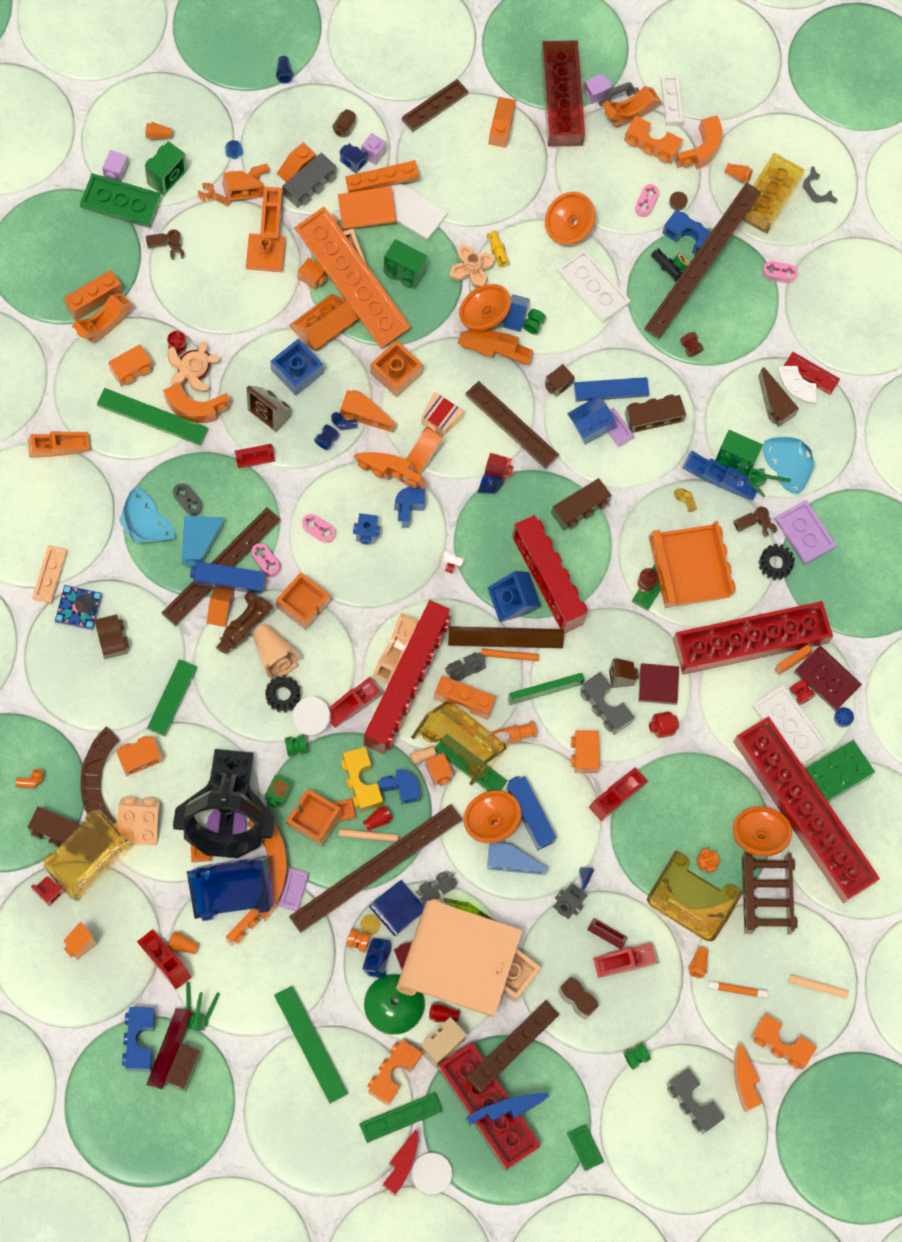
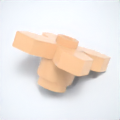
M461 244L457 253L461 263L452 266L449 278L461 281L469 276L472 286L478 288L485 285L487 276L483 270L492 268L495 255L486 252L479 255L473 252L472 247Z

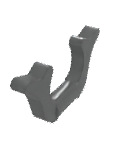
M627 82L610 89L598 104L602 107L604 102L607 100L612 101L611 98L618 93L626 91L629 97L632 94H636L639 89L634 87L631 82Z
M812 166L810 175L803 182V189H805L813 202L828 201L836 204L838 199L832 195L831 190L826 195L820 196L811 187L810 182L820 178V174L816 173L815 167Z

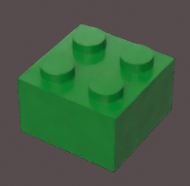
M169 141L165 145L160 146L157 154L153 158H149L145 164L147 184L165 196L187 172L185 153Z
M395 239L384 256L383 273L391 279L395 278L406 287L416 289L426 272L427 255Z
M728 430L715 461L725 467L731 466L748 476L763 444Z

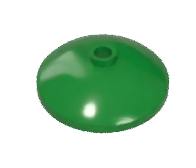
M389 974L375 980L368 988L364 999V1011L370 1024L378 1031L389 1035H399L413 1029L420 1021L424 1011V997L422 993L416 991L415 995H406L397 990L399 974ZM397 999L398 1004L392 1005L391 1000Z

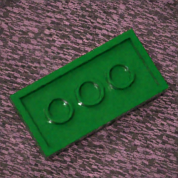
M91 173L80 202V207L150 228L161 199V193Z

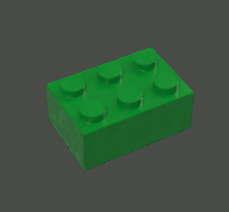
M854 740L805 768L828 803L870 779L875 773Z

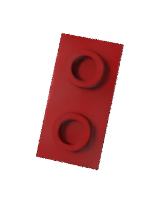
M271 444L234 451L238 468L275 461Z

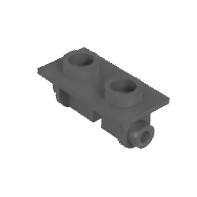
M474 652L463 658L464 664L461 663L460 659L447 664L445 671L449 674L450 679L460 681L486 668L484 655H481L480 652Z
M443 871L432 882L428 881L421 884L419 890L415 892L423 896L420 899L425 905L431 899L440 898L437 892L439 889L445 895L455 889L458 883L455 878L451 879V877L455 876L453 873Z

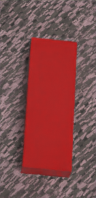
M793 351L784 366H797L799 374L804 380L816 384L818 389L829 395L832 394L840 381V378Z

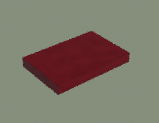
M821 645L794 671L801 680L806 679L808 686L835 712L862 686V683Z

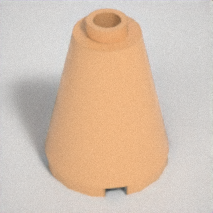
M260 625L255 629L253 638L265 673L269 678L275 679L273 677L275 675L283 677L282 675H287L297 667L298 664L296 662L298 659H301L297 650L269 625Z

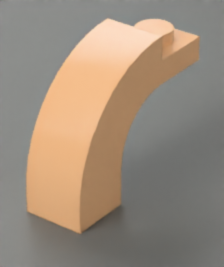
M403 613L400 614L387 648L377 663L373 677L389 684L419 620Z

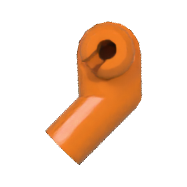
M268 164L252 167L248 175L259 180L261 174L269 172Z
M34 769L32 775L28 778L17 777L16 787L35 788L44 779L43 771L41 769Z

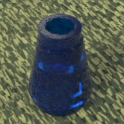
M280 56L278 58L276 78L280 83H289L293 78L292 68L287 56Z

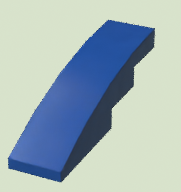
M694 451L689 452L682 467L683 469L728 492L751 501L754 500L757 491L751 487L752 483H750L748 476L731 466L725 467L712 458L707 460Z
M538 1093L506 1099L484 1107L467 1116L465 1120L469 1127L486 1116L491 1123L507 1113L514 1120L547 1100L550 1096L548 1093Z

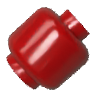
M668 711L654 714L651 722H649V730L657 738L674 736L679 729L677 716Z

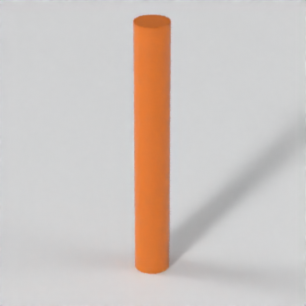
M481 649V655L485 657L528 661L539 660V654Z

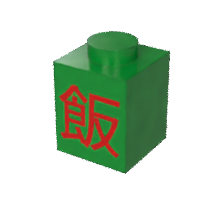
M275 774L265 793L267 804L275 808L278 806L283 808L293 789V782Z

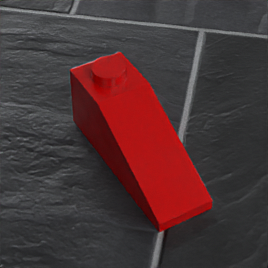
M153 929L137 941L175 990L192 978L184 964Z

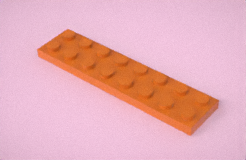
M322 207L294 227L344 299L349 301L355 314L380 349L411 328L325 207Z

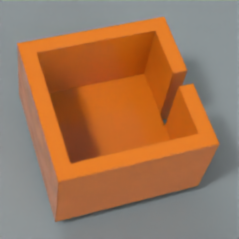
M300 572L276 599V607L303 629L307 630L317 618V614L320 615L330 603V594Z
M307 789L298 802L300 810L295 807L286 823L290 829L322 847L343 813L340 807Z

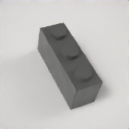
M321 152L282 185V194L297 208L302 204H307L315 193L318 194L323 189L325 184L332 182L336 178L337 166Z

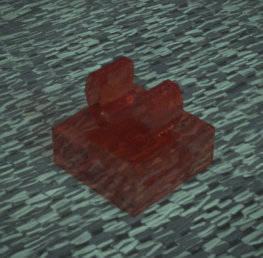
M447 553L444 554L442 559L448 562L445 571L452 574L455 565L462 566L464 561L462 558Z

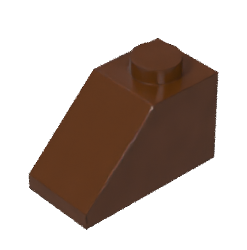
M618 658L612 660L609 667L611 688L635 685L639 674L638 669L634 668V662Z

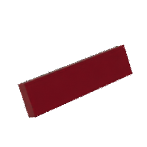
M175 1009L146 1083L147 1086L163 1089L192 1012L185 1009Z

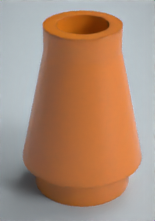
M152 121L151 123H146L145 137L149 138V140L171 139L172 128Z
M728 163L725 168L726 174L742 183H748L753 169L747 165Z
M173 931L167 946L171 947V950L194 955L199 943L194 942L180 931L178 933Z
M697 948L688 966L691 976L704 978L705 974H707L709 953L707 948Z

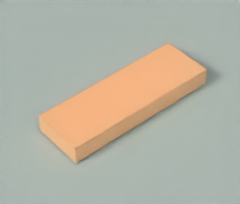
M48 545L32 597L33 600L52 604L67 549Z

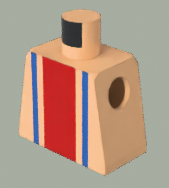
M434 392L422 415L421 424L425 428L421 434L428 427L441 437H444L463 419L464 410Z

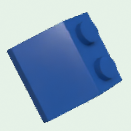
M600 395L567 413L585 445L617 428L616 420Z
M514 571L487 587L499 622L527 615L541 607L529 572Z

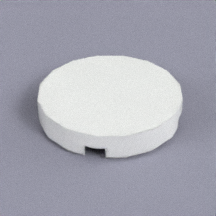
M307 697L296 704L292 719L294 726L299 732L309 736H316L328 728L332 714L325 701L317 697Z
M426 1153L420 1156L413 1164L411 1171L412 1181L415 1187L424 1194H439L445 1191L451 1182L452 1167L442 1155Z

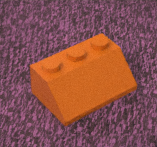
M330 294L289 324V326L307 347L316 350L322 348L328 340L337 337L343 329L352 326L358 317L348 300Z

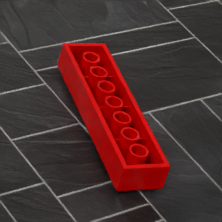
M432 600L428 601L364 733V746L384 755L386 750H391L395 741V732L399 733L403 725V715H408L411 708V699L415 700L418 694L419 682L423 683L427 675V665L431 666L436 652L435 648H440L443 641V632L447 633L452 618L450 616V608Z
M823 601L676 632L673 637V643L682 675L800 650L808 644L810 647L828 644L833 634Z

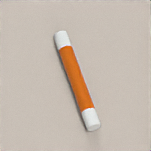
M708 981V989L766 999L768 997L767 990Z

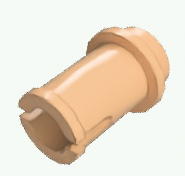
M433 746L419 751L413 750V753H410L413 764L420 765V762L436 756Z

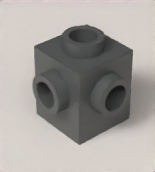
M572 883L565 891L562 889L555 897L557 902L553 908L560 915L569 919L573 914L577 916L584 907L581 904L588 895Z

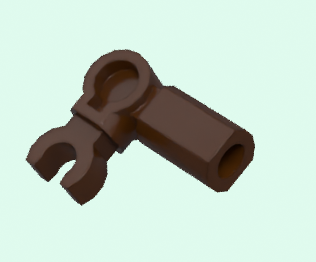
M172 229L167 234L146 235L147 248L169 244L171 260H174L175 253H179L181 259L184 258V251L180 248L182 246L181 235L178 230Z
M764 506L758 507L753 514L748 513L733 521L738 532L755 525L756 522H758L759 526H762V534L765 538L769 535L768 528L773 533L777 532V527L770 522L769 511Z

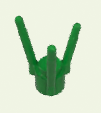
M751 468V472L748 475V479L752 483L751 487L762 497H765V494L759 486L763 485L767 479L784 482L791 481L790 478L765 474L764 468Z
M187 982L186 1010L191 1012L190 982ZM219 992L216 993L205 1018H203L204 1014L200 1013L203 993H199L196 1011L192 1012L187 1028L203 1031V1027H207L208 1020L220 996Z

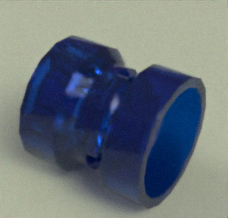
M325 424L321 429V434H317L314 441L319 447L328 451L332 447V442L336 441L340 434L335 428Z

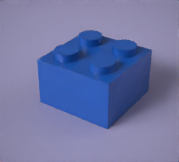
M299 338L270 361L271 371L294 395H297L323 374V363Z

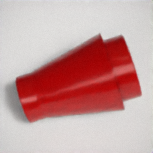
M379 806L363 823L367 830L370 831L389 824L393 817L386 806Z
M438 1002L431 1004L429 1020H433L434 1023L445 1022L450 1017L455 1022L459 1020V1010Z

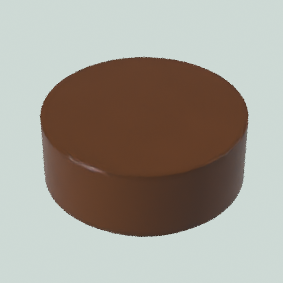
M679 191L674 192L669 199L670 207L678 211L683 210L688 202L687 196Z

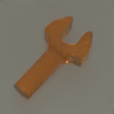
M202 183V188L209 191L208 193H203L198 190V196L203 202L213 199L226 206L230 205V200L227 201L226 197L214 191L213 184Z

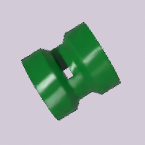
M531 309L528 313V319H525L522 327L527 332L536 335L541 329L540 325L544 324L546 315L537 309Z
M304 734L298 735L295 738L285 737L288 757L294 756L295 753H307Z
M643 1043L637 1044L633 1050L628 1049L623 1052L632 1070L638 1068L640 1063H647L651 1060L649 1052Z

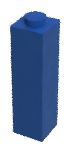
M196 562L195 567L191 566L190 578H193L192 584L261 594L264 586L265 572Z
M516 776L510 779L506 790L518 801L522 811L521 819L537 851L555 843L557 838L526 777L520 778Z

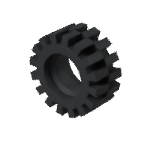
M774 544L764 549L759 559V569L763 570V575L767 574L766 578L773 577L772 580L776 581L777 578L782 580L783 577L786 578L790 574L795 564V557H792V551L788 552V547L784 549V545L781 544L779 547L778 544ZM778 556L782 558L784 565L781 568H774L770 564V558Z
M282 675L283 677L276 676V679L272 678L265 690L267 704L271 706V709H276L279 713L280 711L287 713V710L292 711L293 707L300 701V686L290 676L289 678H286V675ZM282 687L289 689L291 693L290 697L284 701L279 700L275 695L276 691Z

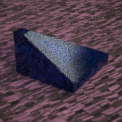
M483 475L478 493L496 494L503 486L504 481L499 476Z
M580 867L581 890L586 889L594 872L593 868Z

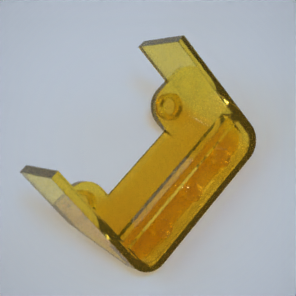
M449 701L428 712L411 736L414 740L422 735L430 743L440 740L469 763L467 770L468 774L472 777L469 783L471 786L488 773L507 749L504 742L456 704Z

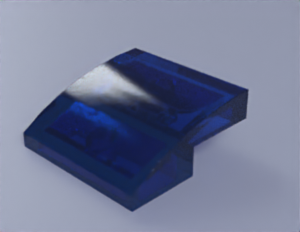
M400 880L376 899L369 908L395 937L422 915L424 905L405 883Z

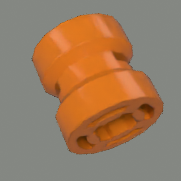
M351 928L346 947H355L360 952L365 953L371 934L367 932L360 933L358 929Z

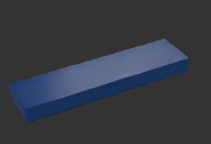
M647 377L574 382L575 401H590L599 395L603 400L649 397Z

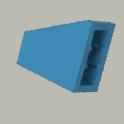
M184 516L183 565L191 568V566L195 567L196 562L205 561L223 529V517Z

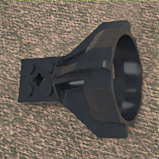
M215 749L208 784L175 809L173 829L183 830L184 840L206 856L240 858L260 847L262 838L271 839L273 837L275 817L250 787L254 762L253 752ZM218 809L221 813L218 833L201 826L194 815L205 810ZM234 812L246 816L255 824L248 831L232 835Z

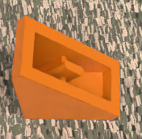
M214 588L209 601L207 624L226 627L234 590Z

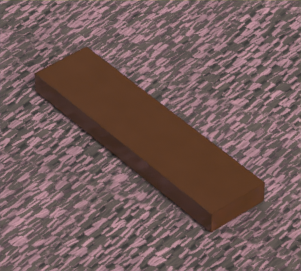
M456 79L402 116V121L414 132L468 95V90Z

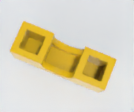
M366 747L343 753V760H340L343 772L347 771L349 777L346 778L349 790L353 789L354 796L352 801L354 807H358L361 813L383 806L378 784L365 785L359 779L363 772L371 770Z

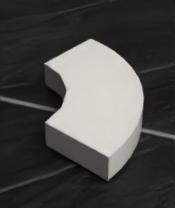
M779 366L781 381L794 397L805 402L817 403L816 384L804 380L799 374L797 366Z

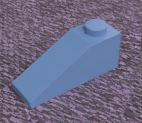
M505 841L489 844L487 870L546 875V866L514 846L505 844Z

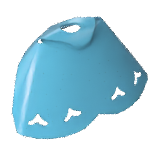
M776 437L765 440L763 451L767 464L777 472V476L791 479L788 483L779 481L786 490L799 494L805 488L816 467L810 447L795 437ZM768 444L773 447L770 452ZM806 450L810 453V457H807Z
M134 487L125 501L119 519L120 524L131 539L137 544L175 539L173 527L165 517L158 514L154 501L142 489ZM136 492L138 493V495L142 496V498H136ZM146 503H148V507L151 508L150 510L148 508H145Z

